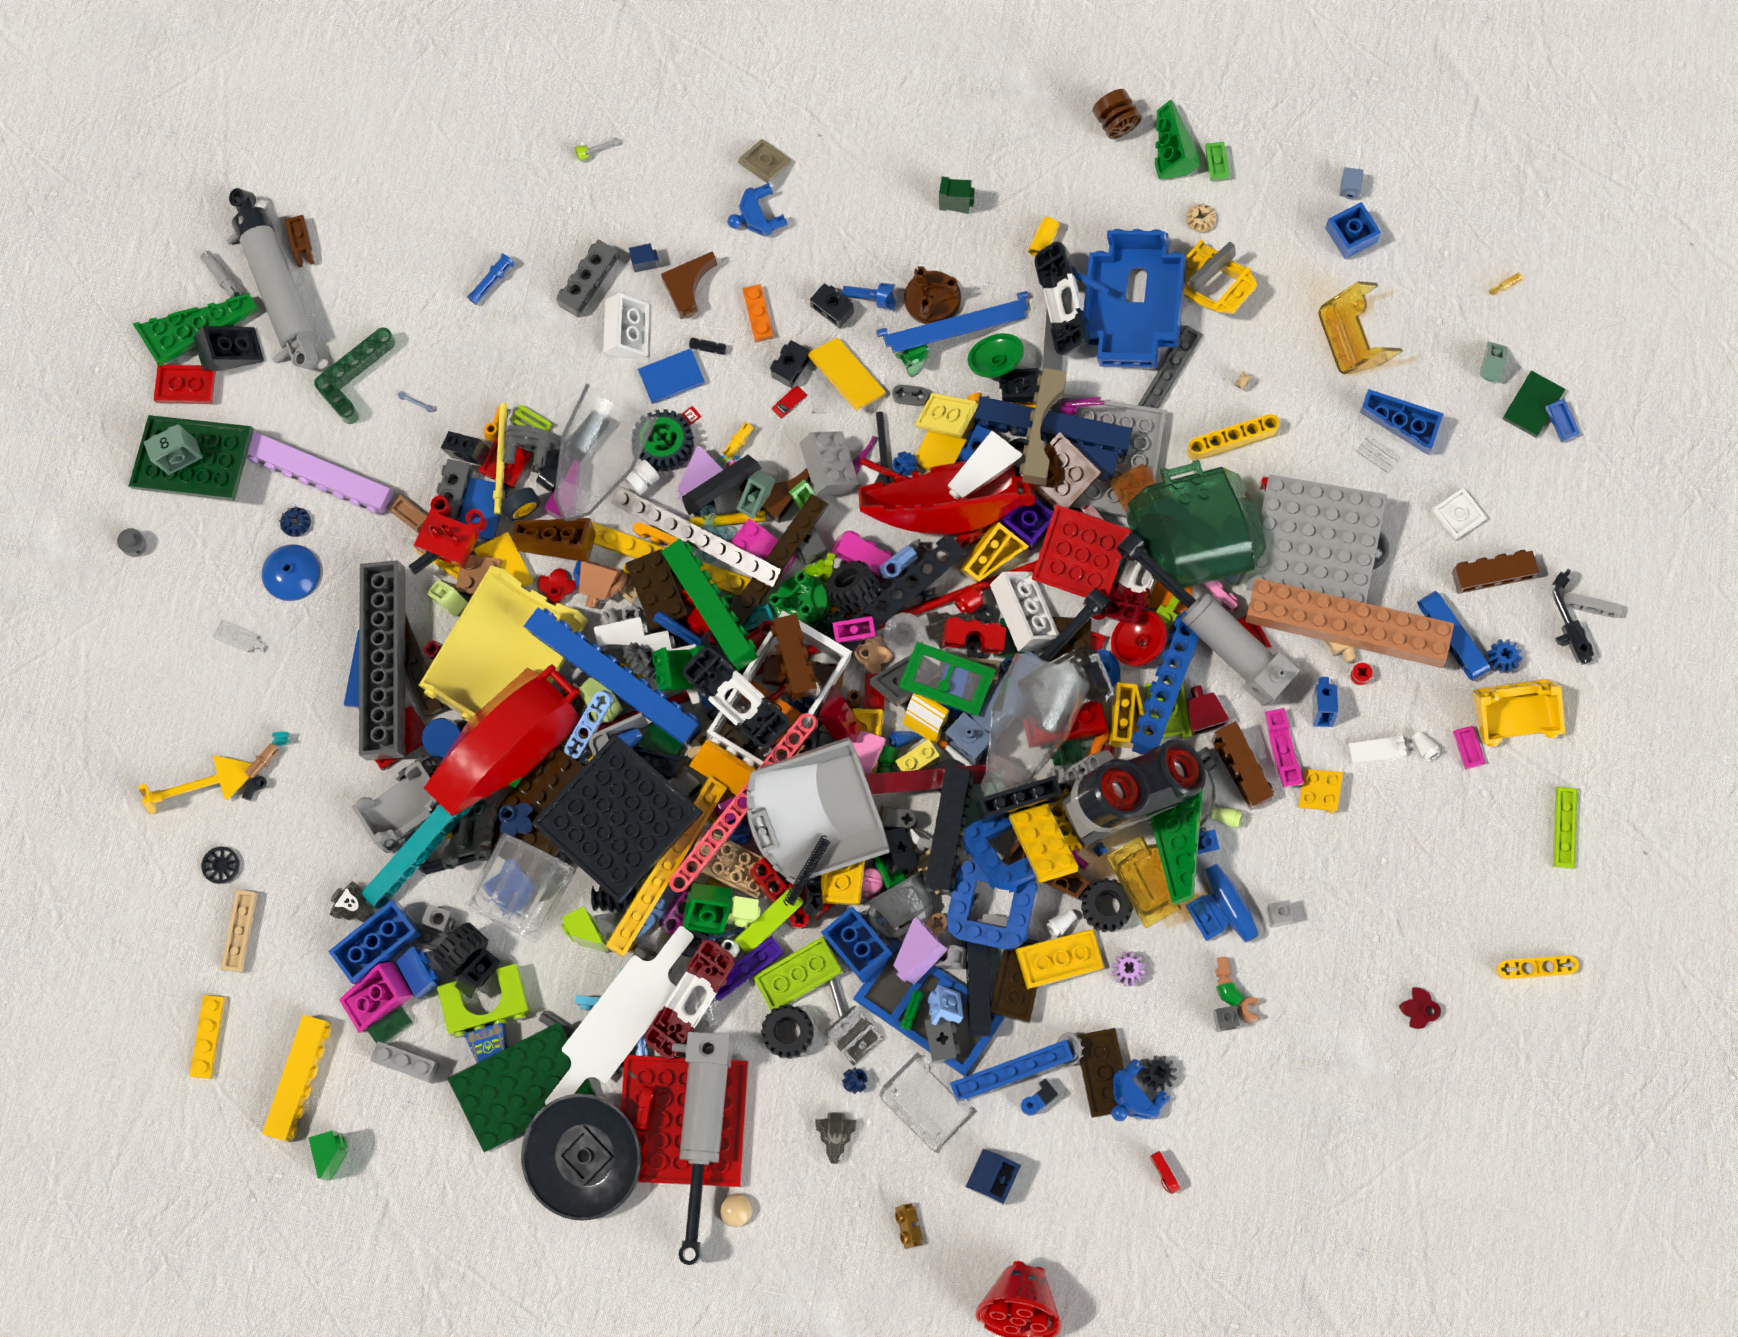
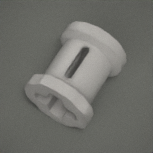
M626 606L622 611L623 620L633 619L631 617L628 618L629 615H635V618L641 617L639 610L635 606Z

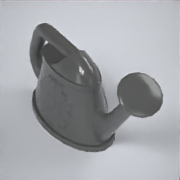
M923 869L867 901L868 904H871L867 912L868 923L884 938L895 940L907 934L912 922L895 932H890L876 921L875 914L877 911L892 925L893 929L907 921H913L915 917L924 923L930 918L934 905L931 903L929 892L938 890L925 888L926 874H923ZM951 888L950 893H949V892H944V891H939V892L944 893V894H946V895H948V896L951 897V896H952L953 888ZM979 893L973 897L970 913H972L979 900Z

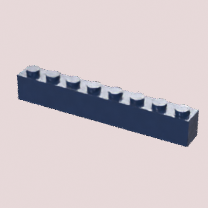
M980 396L975 415V425L986 429L994 428L1002 433L1013 432L1018 436L1026 437L1028 427L1032 428L1033 424L1030 421L1031 410L1036 408ZM1048 411L1043 420L1040 435L1041 441H1052L1059 432H1062L1071 442L1118 452V457L1127 456L1133 428Z

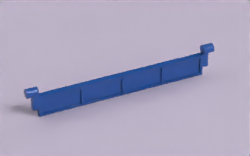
M1028 292L1017 293L1018 300L891 334H888L887 328L876 330L877 337L883 336L886 348L891 347L893 353L1021 320L1026 318L1024 311L1028 310L1025 301L1029 297Z

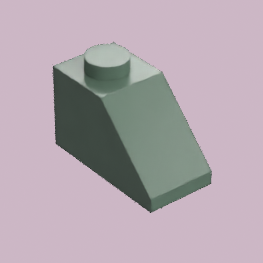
M1492 342L1487 343L1480 369V377L1487 381L1500 380L1506 363L1507 346Z
M760 470L752 475L747 482L737 510L754 519L769 497L776 479Z

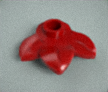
M562 568L555 569L550 574V577L541 575L538 578L539 590L544 592L547 600L553 604L560 603L565 595L571 594L576 588L575 580H567L566 572Z

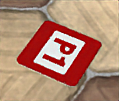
M693 406L681 414L688 421L689 425H692L701 418V415Z

